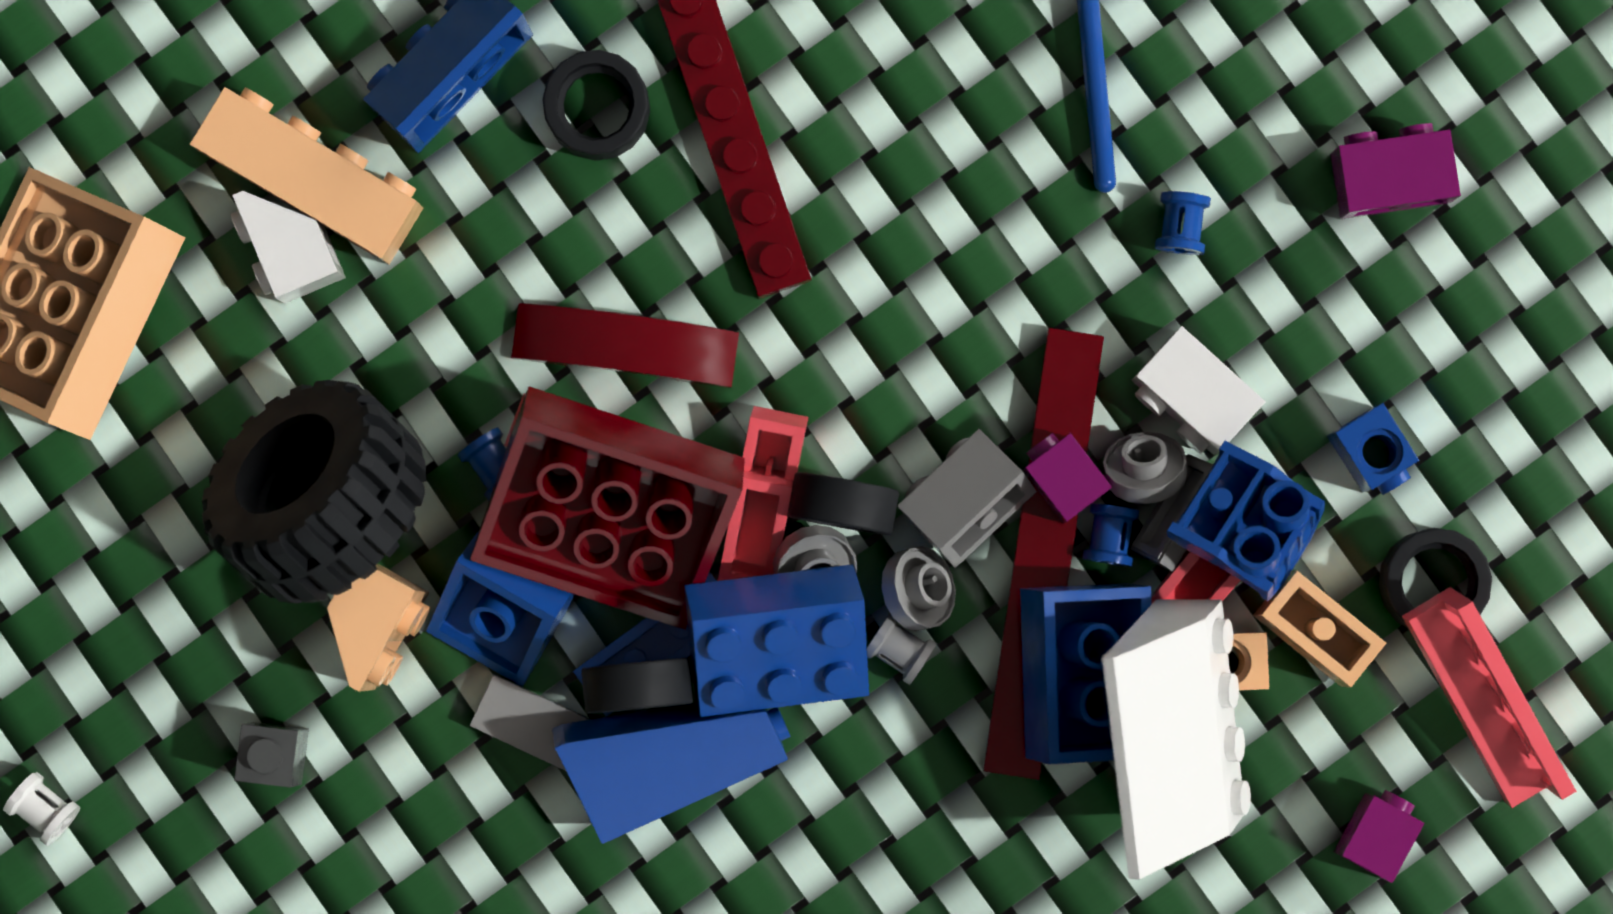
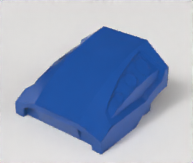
M1224 440L1211 470L1176 523H1171L1167 529V536L1182 548L1240 579L1258 591L1264 600L1269 601L1282 588L1309 545L1324 513L1325 501L1305 490L1276 466Z

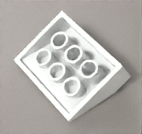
M1156 599L1102 658L1129 879L1144 878L1229 836L1242 817L1249 812L1251 802L1250 787L1247 781H1242L1240 762L1245 751V738L1242 728L1236 727L1234 708L1237 706L1239 699V682L1236 674L1230 673L1228 658L1233 645V628L1231 621L1224 619L1222 599Z

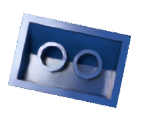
M447 0L444 9L448 12L433 27L429 24L422 26L407 42L405 48L409 52L396 66L385 65L367 84V89L370 92L363 100L418 154L533 36L523 13L508 0Z

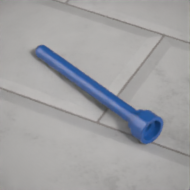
M1077 0L1094 185L1098 191L1107 193L1112 191L1116 185L1100 5L1099 0Z

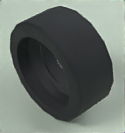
M602 50L578 52L562 61L548 78L542 98L545 120L558 143L575 156L594 161L616 158L633 148L646 131L651 112L648 91L637 69L620 55ZM594 73L609 75L619 81L628 93L630 104L627 119L620 129L609 136L598 138L581 135L573 129L565 117L564 110L566 93L572 84L579 78Z
M797 472L794 475L788 516L828 526L891 535L899 492L895 489L869 483Z
M1431 528L1407 534L1390 548L1381 564L1378 586L1385 608L1397 623L1408 628L1402 616L1414 609L1404 594L1402 587L1403 571L1412 557L1420 551L1432 548L1448 551L1455 555L1463 564L1468 578L1465 597L1473 601L1481 615L1490 599L1492 575L1486 556L1473 540L1454 530Z
M688 658L587 667L581 670L585 712L587 714L682 705L693 702Z

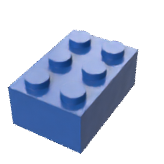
M853 564L684 585L692 681L700 717L869 696L865 605Z
M1118 583L1020 588L1025 758L1048 765L1114 760L1102 658L1152 605L1151 586Z

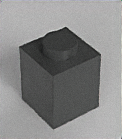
M256 722L241 724L234 781L289 788L302 785L309 729Z

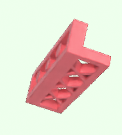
M1449 587L1404 614L1402 618L1504 802L1511 808H1514L1545 788L1561 800L1575 793V787L1473 601Z

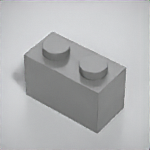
M978 429L970 438L958 441L948 452L946 460L929 476L922 477L914 482L908 489L905 499L897 506L911 524L956 568L1037 491L1024 472Z

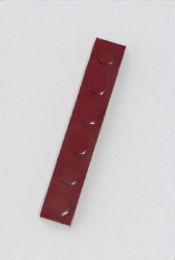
M657 0L759 299L811 282L805 258L717 1Z

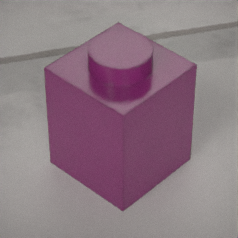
M1052 433L1026 453L1032 460V463L1025 467L1023 472L1063 524L1112 488L1071 433L1061 441Z
M1384 790L1381 798L1365 793L1333 852L1376 876L1393 883L1425 823L1411 816L1415 805L1387 790Z

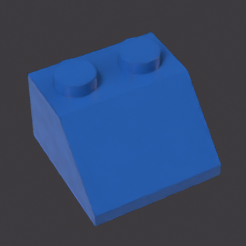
M477 532L457 559L426 632L523 687L566 614L575 594L470 561L478 535Z

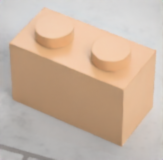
M1292 571L1282 588L1269 601L1265 600L1253 614L1256 619L1341 687H1352L1386 645L1384 640L1298 571Z

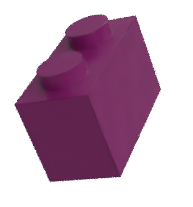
M1424 123L1400 128V137L1378 140L1376 131L1345 136V145L1338 146L1330 154L1340 219L1449 204L1459 198L1461 193L1451 130L1434 132L1432 123Z

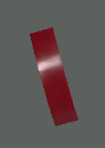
M519 303L511 358L562 366L574 365L664 377L681 382L732 388L739 332L628 314Z

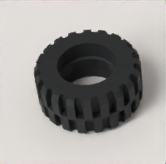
M321 380L315 381L313 387L303 384L290 389V395L284 398L277 396L265 404L266 409L257 417L253 415L241 425L244 429L235 439L230 438L222 449L223 457L220 462L213 464L208 475L210 487L204 489L202 497L203 525L211 546L269 598H276L280 602L301 603L303 601L313 603L326 600L328 593L340 595L351 589V583L358 578H368L378 570L375 565L385 556L390 558L400 546L397 541L403 532L409 533L416 520L414 510L416 507L422 506L425 495L423 482L426 481V466L422 448L417 439L368 390L362 389L358 384L347 381Z

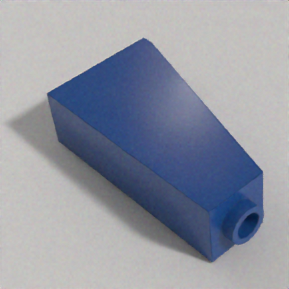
M697 703L565 723L552 728L555 749L602 844L787 761L788 757L782 741L791 737L778 708L700 717Z

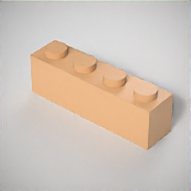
M224 87L190 145L200 153L390 265L423 210V207L412 198L417 189L387 172L383 180L364 170L369 161L342 144H339L335 152L317 142L321 135L320 131L293 115L286 124L269 113L274 104L245 87L239 96Z

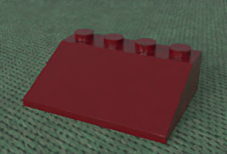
M529 386L512 430L470 561L686 630L688 622L684 585L705 583L743 490L745 458Z

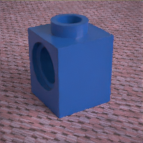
M1384 403L1369 409L1327 435L1362 493L1371 491L1376 487L1382 495L1390 492L1411 478L1406 469L1420 461ZM1371 437L1380 439L1388 448L1389 457L1387 463L1381 469L1370 466L1363 457V446Z

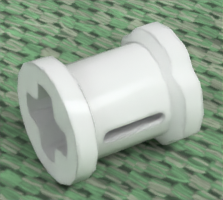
M36 772L29 775L17 787L4 805L3 811L10 816L19 815L41 833L40 841L49 846L69 827L81 807L73 801L67 804L43 784L44 777Z

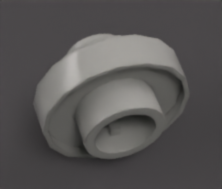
M1140 432L1129 434L1115 441L1109 447L1103 461L1104 477L1112 486L1110 490L1115 496L1131 503L1149 504L1161 502L1175 495L1184 486L1187 477V459L1183 447L1175 439L1161 433Z
M820 525L800 528L787 536L777 548L773 560L774 574L851 564L854 565L856 573L858 569L856 555L844 534L832 527Z
M923 546L899 551L888 559L882 574L881 588L885 604L892 617L904 628L913 631L942 625L952 613L956 594L953 575L945 560L934 550Z

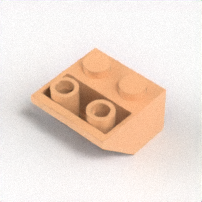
M378 563L375 565L378 570L366 579L358 578L352 582V588L344 593L334 595L327 607L348 685L358 692L375 690L377 686L379 687L381 684L387 686L391 682L403 660V656L396 653L405 636L407 637L409 634L415 636L431 609L430 606L424 604L429 591Z

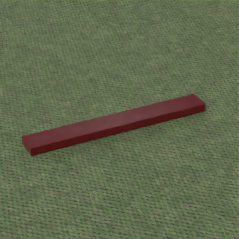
M1048 328L1030 449L1052 433H1054L1059 441L1071 433L1087 454L1104 336ZM1030 458L1028 460V465L1032 463V460ZM1033 485L1037 492L1021 507L983 771L1039 780L1042 762L1025 758L1020 588L1068 586L1078 514L1063 524Z

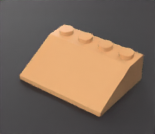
M29 167L0 227V400L48 424L91 440L185 237L142 215Z

